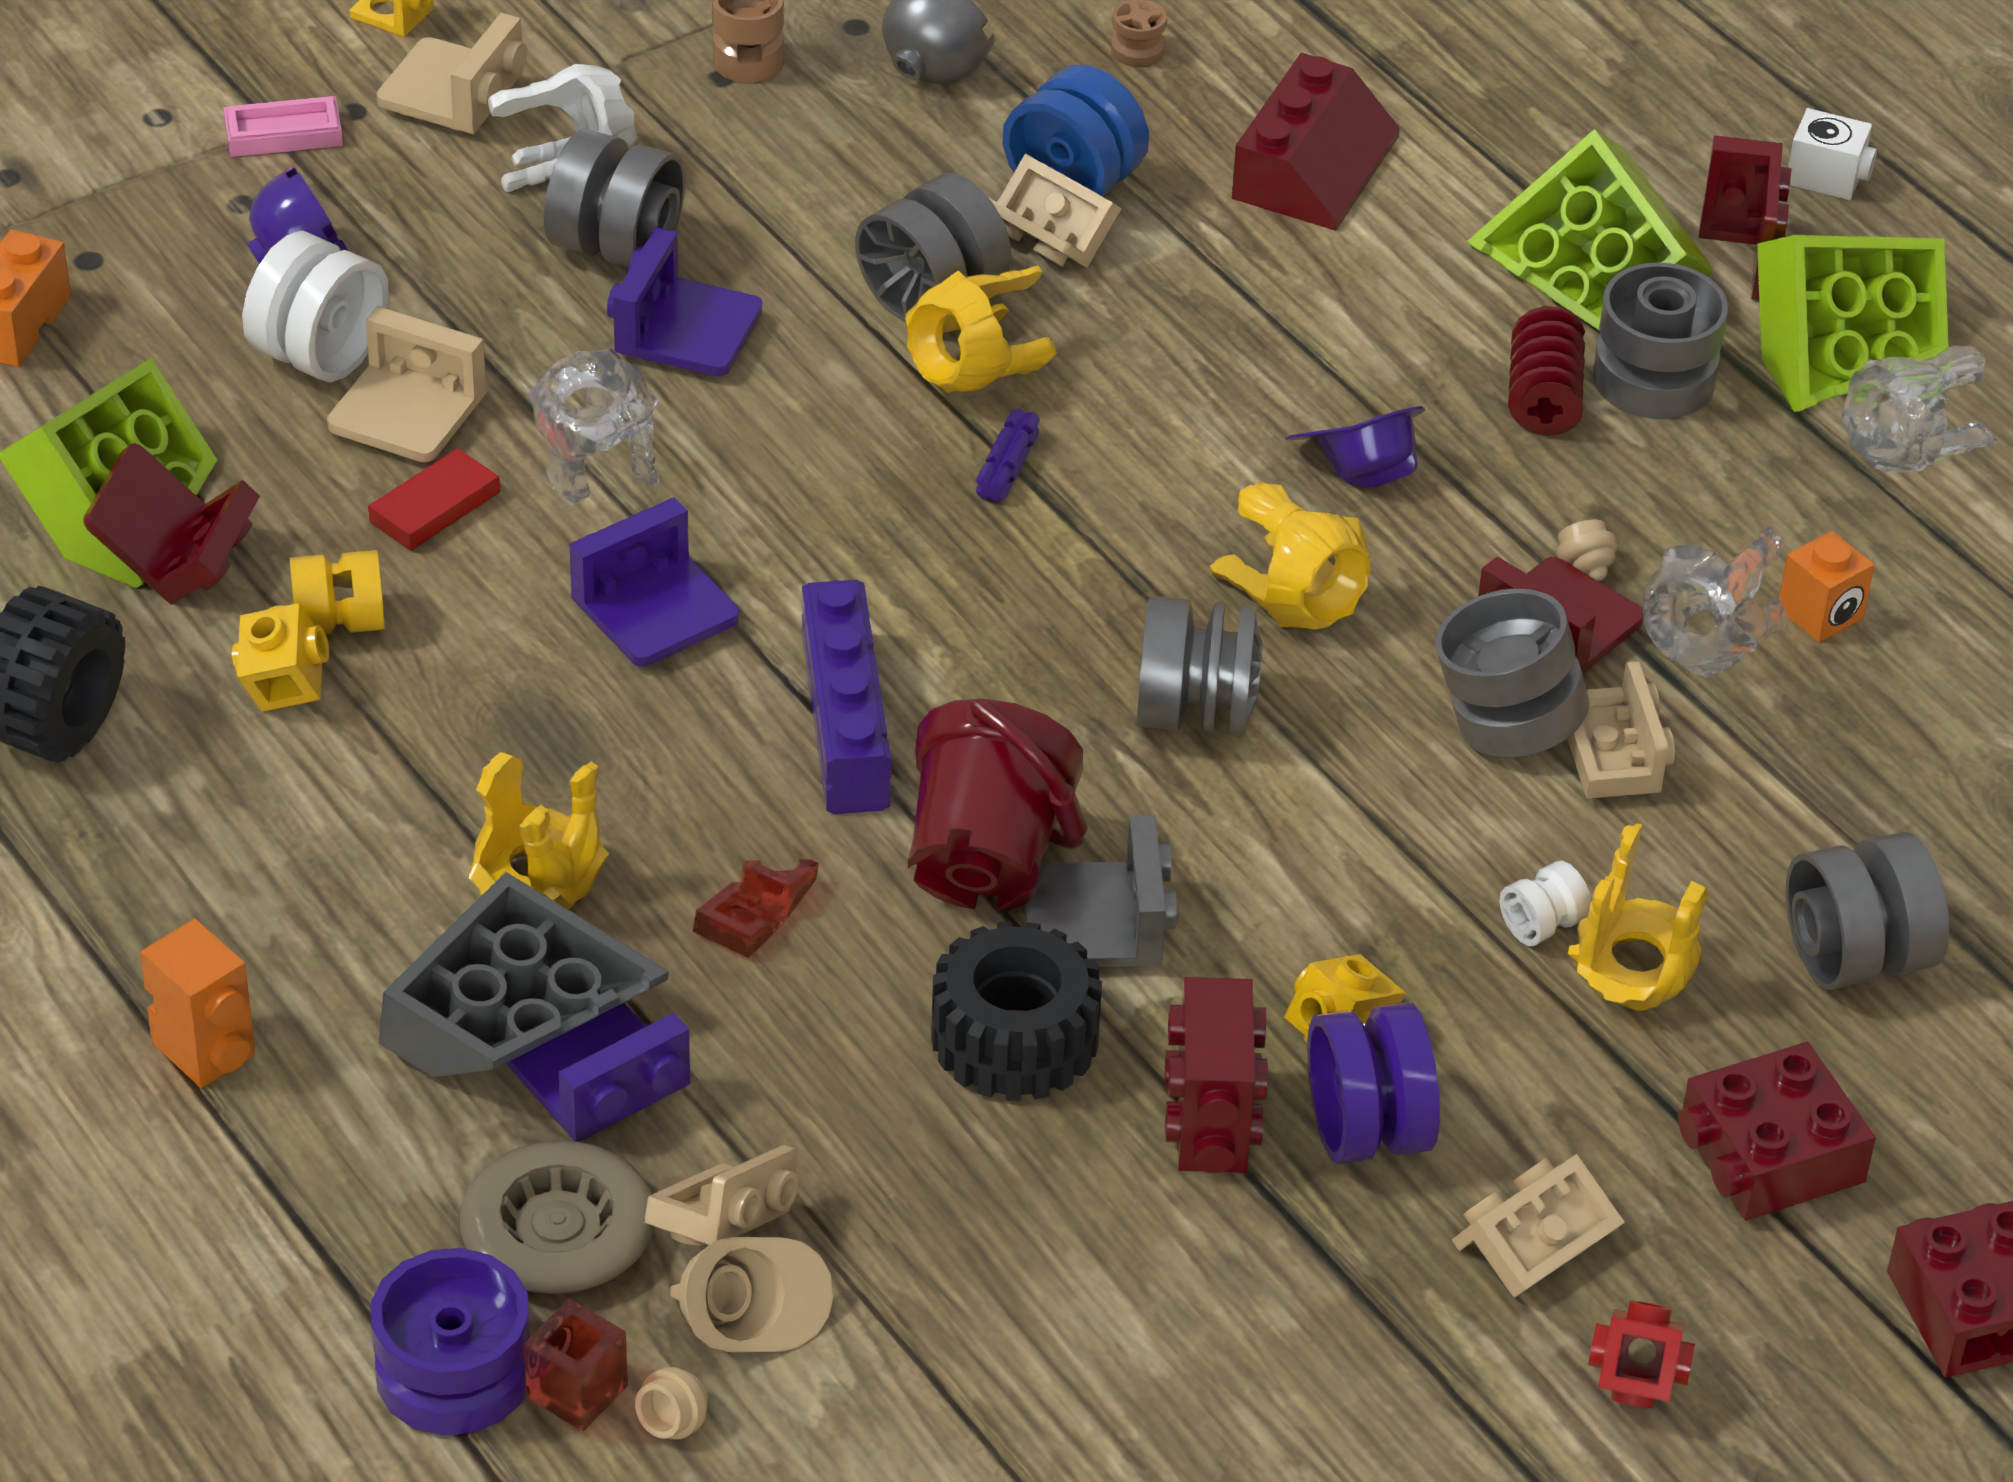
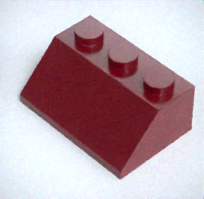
M1300 53L1236 144L1232 199L1336 231L1398 139L1400 128L1353 68L1331 62L1324 57Z

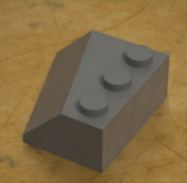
M505 872L383 992L379 1044L431 1077L493 1070L667 981L669 971Z

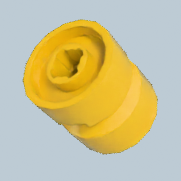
M377 550L342 553L337 563H331L325 555L289 557L293 603H299L315 626L320 625L326 635H331L336 625L343 624L350 633L385 630ZM334 587L352 588L353 597L335 601Z

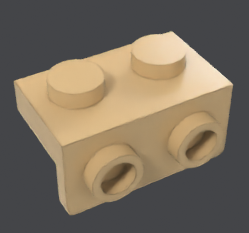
M1027 154L1022 158L999 200L996 202L989 198L999 212L1010 238L1020 242L1022 236L1026 233L1038 240L1033 249L1034 251L1061 267L1070 258L1088 268L1122 209L1108 199Z
M1639 661L1626 662L1622 687L1587 690L1589 696L1588 713L1580 727L1567 738L1586 799L1659 793L1662 790L1665 767L1674 763V738L1669 727L1662 728L1659 720V695L1656 685L1654 683L1647 684Z
M781 1145L735 1167L721 1163L648 1196L644 1223L670 1231L672 1239L688 1245H710L713 1241L738 1237L788 1213L796 1198L799 1186L798 1175L795 1173L797 1149Z

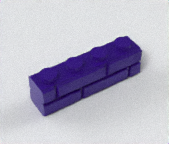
M858 580L808 583L802 586V640L826 811L833 814L884 811V809L890 807L891 754L887 739L875 651L873 650L874 644L864 582Z

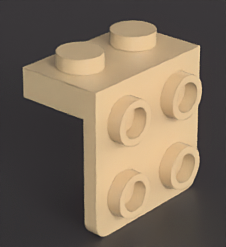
M500 13L472 48L432 37L420 39L377 91L378 106L404 116L415 117L449 127L453 130L474 134L490 114L488 106L489 97L500 90L510 89L523 73L527 57V46L522 42L521 18Z
M376 306L366 319L369 366L328 415V430L335 435L419 462L433 461L486 395L483 339Z

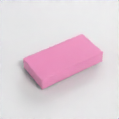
M336 96L223 107L230 157L343 146Z

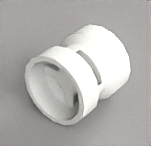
M1563 860L1555 861L1541 868L1536 874L1535 880L1520 879L1504 887L1500 892L1499 900L1501 913L1506 925L1512 934L1527 946H1536L1551 938L1555 933L1556 927L1559 925L1567 928L1580 923L1582 919L1588 917L1589 906L1592 902L1586 882L1580 873L1571 864Z

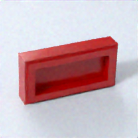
M457 448L368 505L369 522L409 550H412L500 493V478L490 469Z

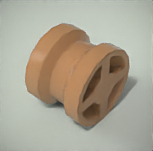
M1127 0L1118 4L1112 13L1113 29L1116 31L1111 39L1112 56L1117 61L1134 67H1146L1159 62L1165 54L1166 43L1162 33L1167 26L1166 10L1160 4L1151 0Z

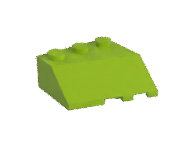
M1596 129L1591 131L1466 241L1599 331L1605 288L1609 281L1619 272L1629 267L1646 263L1682 265L1699 271L1706 276H1709L1714 271L1625 148Z
M1791 235L1757 244L1761 358L1794 412L1807 409L1824 400L1846 394L1871 382L1893 376L1949 354L1945 238Z
M152 357L0 452L1 462L63 557L133 588L140 587L145 581L86 529L83 522L85 513L120 453L133 443L141 445L195 495L198 494L217 462V458Z

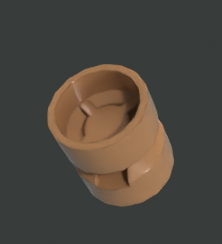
M712 0V25L715 30L713 34V64L716 71L724 78L740 83L763 82L775 77L782 70L784 64V34L782 32L784 26V0Z

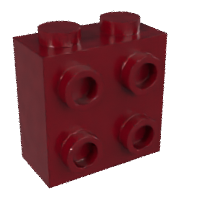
M1184 977L1182 1005L1169 1004L1168 1045L1179 1047L1178 1050H1166L1164 1089L1168 1091L1169 1097H1177V1102L1166 1101L1165 1142L1178 1143V1171L1247 1173L1249 1145H1262L1263 1104H1253L1254 1100H1266L1268 1061L1267 1058H1262L1261 1053H1255V1048H1265L1266 1007H1253V979Z
M1808 1041L1688 1078L1683 1109L1678 1114L1679 1129L1684 1141L1690 1148H1697L1711 1169L1712 1178L1718 1192L1723 1197L1731 1199L1745 1221L1866 1182L1876 1137Z
M2013 1201L2001 1204L1987 1203L1970 1211L1934 1219L1929 1217L1920 1218L1908 1225L1897 1227L1887 1273L1944 1378L2013 1362Z

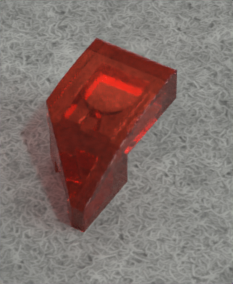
M799 859L798 866L794 870L774 871L762 865L761 860L743 861L741 881L731 882L696 910L693 932L749 958L778 930L799 905L817 879L819 863L812 859Z

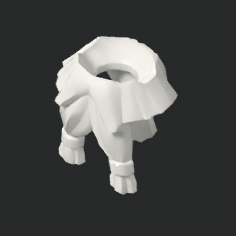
M574 64L547 80L531 83L527 87L500 90L488 99L491 116L506 117L529 108L547 104L562 108L570 118L576 132L586 128L618 137L626 141L629 149L635 145L638 139L634 126L635 113L624 101L619 87L621 79L611 70L599 66ZM571 137L517 150L511 157L514 166H525L537 161L541 164L504 174L501 179L504 191L511 192L527 184L532 186L550 179L556 161Z

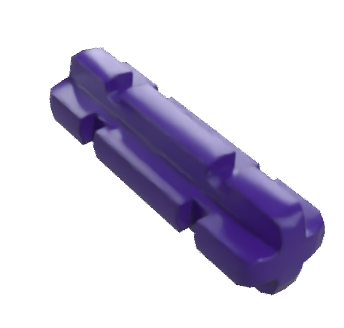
M1018 408L1008 415L1004 423L1005 428L1000 431L985 460L987 463L982 466L976 478L978 483L976 493L981 499L990 498L997 503L1007 497L1012 487L1011 483L1017 478L1031 450L1029 447L1034 444L1039 434L1038 424L1040 418L1034 411L1026 413L1021 408Z

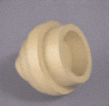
M1597 519L1580 521L1561 530L1558 534L1560 545L1556 549L1557 557L1599 582L1604 580L1607 576V568L1615 560L1618 544L1614 533L1607 531L1605 523Z
M677 1367L661 1368L651 1373L645 1379L636 1395L635 1409L637 1417L645 1430L657 1438L683 1439L700 1429L706 1419L708 1401L706 1387L694 1374Z

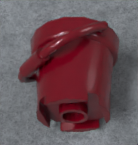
M991 699L954 700L931 709L919 723L915 753L916 767L921 776L914 834L908 858V869L916 864L914 882L919 888L935 898L962 908L975 909L978 895L999 896L996 911L1011 910L1027 904L1036 894L1040 871L1050 841L1070 850L1075 849L1084 842V835L1087 832L1088 826L1075 793L1083 771V748L1070 730L1048 715L1016 703ZM1057 820L1059 822L1060 828L1056 826Z

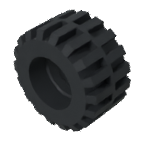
M39 585L36 588L28 587L24 589L19 596H14L6 603L3 611L0 613V742L50 762L55 761L58 763L65 761L69 756L74 757L82 750L86 743L92 740L112 707L124 669L125 637L122 636V624L120 620L115 619V614Z
M1012 921L997 923V929L988 930L982 926L971 930L969 940L961 937L957 938L949 945V954H941L936 963V974H933L931 1042L933 1051L938 1052V1062L943 1070H954V1080L963 1087L971 1084L978 1086L977 1094L990 1098L994 1093L1006 1094V1100L1020 1101L1021 1095L1032 1094L1034 1099L1048 1097L1050 1088L1055 1087L1063 1091L1073 1085L1074 1075L1084 1076L1090 1068L1091 1057H1096L1098 1049L1102 981L1099 980V968L1095 960L1087 959V949L1079 942L1067 943V934L1055 928L1050 932L1042 931L1041 924L1026 922L1025 927H1013Z

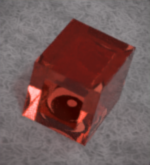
M570 1298L524 1343L527 1398L582 1432L628 1386L626 1331Z

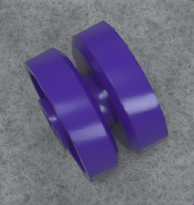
M1405 1002L1373 1007L1365 1026L1353 1011L1346 1010L1314 1015L1309 1024L1307 1040L1308 1076L1317 1128L1324 1149L1331 1161L1341 1164L1373 1159L1381 1140L1389 1151L1396 1155L1432 1151L1438 1140L1440 1126L1439 1087L1430 1037L1422 1015L1414 1003Z
M464 1248L430 1250L401 1262L381 1280L370 1303L373 1350L375 1352L377 1391L391 1414L414 1429L442 1436L469 1434L503 1421L523 1402L533 1379L530 1367L531 1344L528 1294L513 1269L489 1254Z

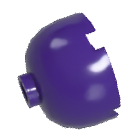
M294 166L273 178L260 189L251 204L249 221L256 238L248 242L247 246L259 264L269 250L286 235L299 231H305L337 245L341 251H349L343 240L338 239L330 219Z

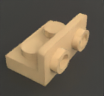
M1576 1154L1556 1168L1546 1158L1513 1181L1520 1192L1508 1200L1504 1201L1498 1191L1470 1208L1463 1214L1470 1226L1454 1237L1452 1242L1459 1251L1475 1242L1508 1291L1515 1298L1606 1237L1625 1222Z

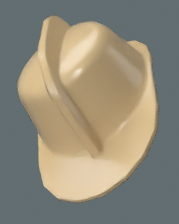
M729 1237L713 1241L688 1262L681 1275L680 1283L670 1287V1296L679 1301L680 1309L695 1336L709 1348L725 1352H781L801 1347L814 1338L825 1324L830 1314L834 1296L831 1273L820 1254L804 1242L783 1237Z

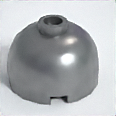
M891 0L883 16V38L886 48L893 58V65L900 74L914 81L920 79L929 83L948 84L964 78L979 66L995 42L994 34L989 38L986 37L982 28L988 20L972 0Z

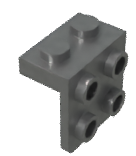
M1129 816L1126 862L1043 863L1036 894L1024 905L1026 922L1041 924L1042 931L1050 932L1055 928L1067 934V943L1079 942L1087 949V959L1095 960L1098 967L1162 966L1165 930L1176 929L1177 902L1175 890H1164L1163 881L1171 880V848L1169 842H1158L1156 816Z

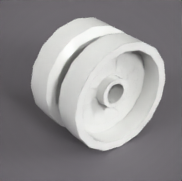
M305 231L286 235L266 254L257 267L248 287L242 313L244 336L253 349L286 363L291 362L294 368L329 383L343 379L356 369L368 354L366 319L376 306L387 309L389 301L388 278L381 265L347 250L341 251L337 245Z

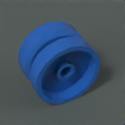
M1070 65L1056 72L1040 86L1037 93L1027 97L1011 111L1003 125L1002 145L1013 172L1017 169L1024 155L1027 154L1100 196L1105 197L1117 182L1124 180L1141 164L1148 152L1149 129L1143 110L1131 92L1116 78L1091 65Z

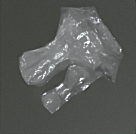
M1953 345L1937 356L1923 361L1905 357L1868 360L1860 371L1854 372L1849 381L1848 393L1842 413V420L1851 448L1856 453L1864 456L1875 469L1884 472H1913L1917 475L1926 466H1932L1934 462L1954 454L1970 452L1974 448L1995 444L1997 440L1994 435L1979 422L1968 423L1961 429L1946 431L1948 421L1945 413V404L1949 399L1945 391L1956 388L1959 385L1982 383L1986 358L1981 356L1980 352L1971 345L1965 347ZM1884 393L1891 398L1880 403Z
M602 349L594 352L577 351L561 358L538 377L537 383L528 393V397L534 408L535 426L549 446L550 463L546 474L551 481L554 491L563 500L573 505L588 498L590 495L584 472V457L598 451L606 453L609 449L626 439H629L631 443L630 447L633 456L632 471L645 484L654 487L659 483V475L654 466L655 454L652 446L654 433L652 412L659 401L647 386L641 373L632 363L622 360L612 349ZM585 388L587 408H574L566 404L568 397L574 391Z
M1767 527L1748 549L1738 554L1729 564L1727 561L1719 558L1714 551L1702 549L1699 545H1679L1665 549L1662 565L1649 578L1648 585L1645 586L1643 594L1642 615L1645 619L1644 626L1655 647L1664 656L1684 665L1693 673L1710 678L1714 673L1728 671L1731 666L1740 662L1745 652L1756 650L1760 638L1784 630L1787 613L1781 600L1773 598L1762 608L1753 601L1762 583L1764 569L1769 563L1774 562L1780 557V550L1783 548L1782 537L1776 535L1773 528ZM1711 608L1715 619V626L1710 633L1698 635L1685 629L1687 619L1695 615L1697 611L1709 610Z

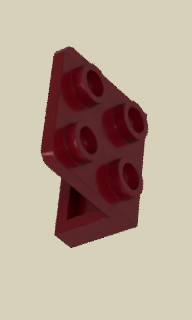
M1714 135L1698 238L1755 245L1751 299L1759 300L1757 244L1785 237L1789 204L1779 203V201L1787 202L1792 168L1781 167L1783 143Z
M133 443L120 453L85 513L83 522L86 529L171 605L200 586L204 590L212 588L223 578L230 567V562L226 557L230 550L241 542L250 531L253 523L248 517L260 495L244 480H241L212 500L204 503L145 448Z
M1497 556L1481 570L1478 597L1505 589H1531L1552 596L1562 605L1567 616L1575 645V656L1579 661L1582 674L1643 625L1645 612L1642 607L1561 558L1548 557L1526 574Z

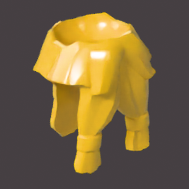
M1039 265L1020 271L1004 272L999 276L980 274L965 277L958 270L940 284L928 289L919 298L917 304L906 313L905 318L908 328L907 348L922 377L938 385L947 393L977 392L998 377H1005L1016 373L1026 375L1033 371H1039L1057 354L1050 337H1043L1025 344L1009 346L1007 340L1003 337L1002 328L999 324V321L1008 313L1009 309L1003 303L991 306L988 300L997 294L1028 289L1035 284L1043 273ZM961 330L958 338L961 351L959 361L953 359L946 351L942 339L943 333Z
M1258 482L1240 490L1238 513L1242 517L1262 525L1270 532L1264 536L1266 545L1273 550L1268 574H1260L1257 570L1246 565L1235 554L1226 555L1215 560L1209 566L1210 574L1216 578L1227 580L1233 586L1245 591L1257 605L1268 611V615L1274 618L1279 627L1317 630L1328 628L1337 620L1351 616L1354 613L1359 598L1368 587L1370 572L1368 537L1362 529L1359 518L1305 511L1296 503L1291 502L1282 485ZM1332 555L1335 557L1334 565L1328 560Z
M500 752L483 768L476 788L485 804V822L475 842L474 861L468 877L479 888L480 894L483 895L507 872L570 910L576 902L585 898L593 888L599 871L609 855V852L601 842L600 821L596 811L597 788L595 785L599 774V766L591 761L583 765L571 778L572 815L570 817L555 809L545 808L542 804L537 807L532 804L523 803L521 790L523 762L520 758ZM527 855L529 877L518 874L511 867L510 863L513 859Z
M1639 823L1634 826L1628 825L1624 827L1621 833L1620 848L1614 853L1612 870L1595 887L1592 902L1589 906L1588 917L1582 919L1577 927L1580 944L1571 945L1568 950V955L1574 960L1577 967V973L1588 981L1589 986L1595 990L1600 998L1636 1011L1655 1008L1671 1000L1680 991L1685 989L1688 981L1693 978L1703 950L1699 941V920L1708 900L1707 888L1692 880L1681 899L1679 908L1658 900L1642 898L1625 900L1643 824ZM1641 940L1658 947L1664 959L1653 970L1645 972L1629 970L1616 961L1612 954V948L1616 944H1629Z

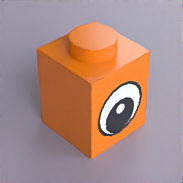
M1830 531L1787 554L1777 609L1820 643L1864 619L1875 564L1834 531Z

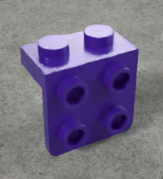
M655 227L643 248L635 249L626 277L622 283H615L613 285L607 302V315L614 319V349L616 353L712 376H723L730 371L762 314V300L758 296L679 278L677 232Z
M675 497L569 544L571 599L636 666L644 667L727 630L735 626L739 621L737 605L689 557L688 510Z
M622 1003L507 1062V1065L574 1141L580 1142L690 1084L689 1029L675 1013L646 1027L625 1003Z

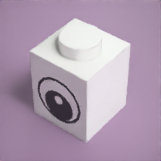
M1807 108L1792 143L1788 166L1792 168L1790 186L1851 201L1859 179L1869 181L1874 168L1877 148L1868 146L1872 124Z

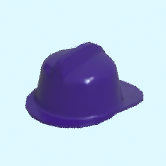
M1417 406L1398 410L1354 426L1290 435L1285 437V440L1318 438L1338 476L1350 484L1364 488L1381 486L1411 475L1417 469L1418 461L1413 418L1423 413L1425 407Z

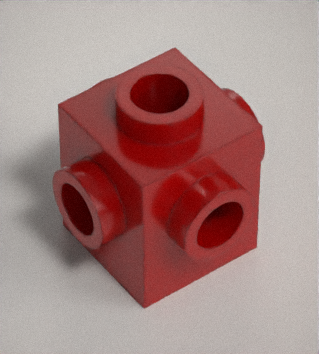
M1630 1300L1628 1311L1613 1310L1610 1326L1596 1323L1588 1365L1602 1368L1598 1387L1613 1390L1611 1400L1636 1407L1654 1408L1655 1399L1670 1402L1673 1383L1687 1386L1695 1343L1681 1340L1684 1323L1670 1320L1671 1308ZM1638 1338L1649 1339L1656 1347L1655 1358L1644 1364L1634 1361L1629 1354L1631 1342Z

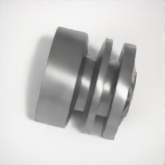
M1149 596L1140 672L1137 712L1138 727L1179 730L1187 703L1200 704L1201 724L1204 733H1213L1216 706L1231 707L1229 735L1245 736L1246 725L1258 701L1263 641L1256 617L1257 606L1241 604L1238 632L1223 631L1225 603L1215 602L1207 629L1194 628L1193 609L1189 599Z

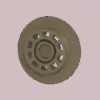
M577 1141L538 1142L507 1152L487 1165L476 1176L469 1186L461 1205L459 1217L460 1233L466 1249L492 1255L513 1269L527 1291L547 1294L577 1292L612 1280L631 1267L642 1255L654 1231L653 1225L644 1223L647 1199L652 1194L640 1173L625 1159L609 1150Z

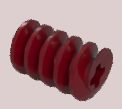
M1542 306L1532 309L1521 316L1512 329L1508 407L1512 418L1521 427L1536 434H1563L1575 428L1582 419L1583 370L1585 364V341L1583 336L1586 331L1582 321L1575 314L1561 307Z

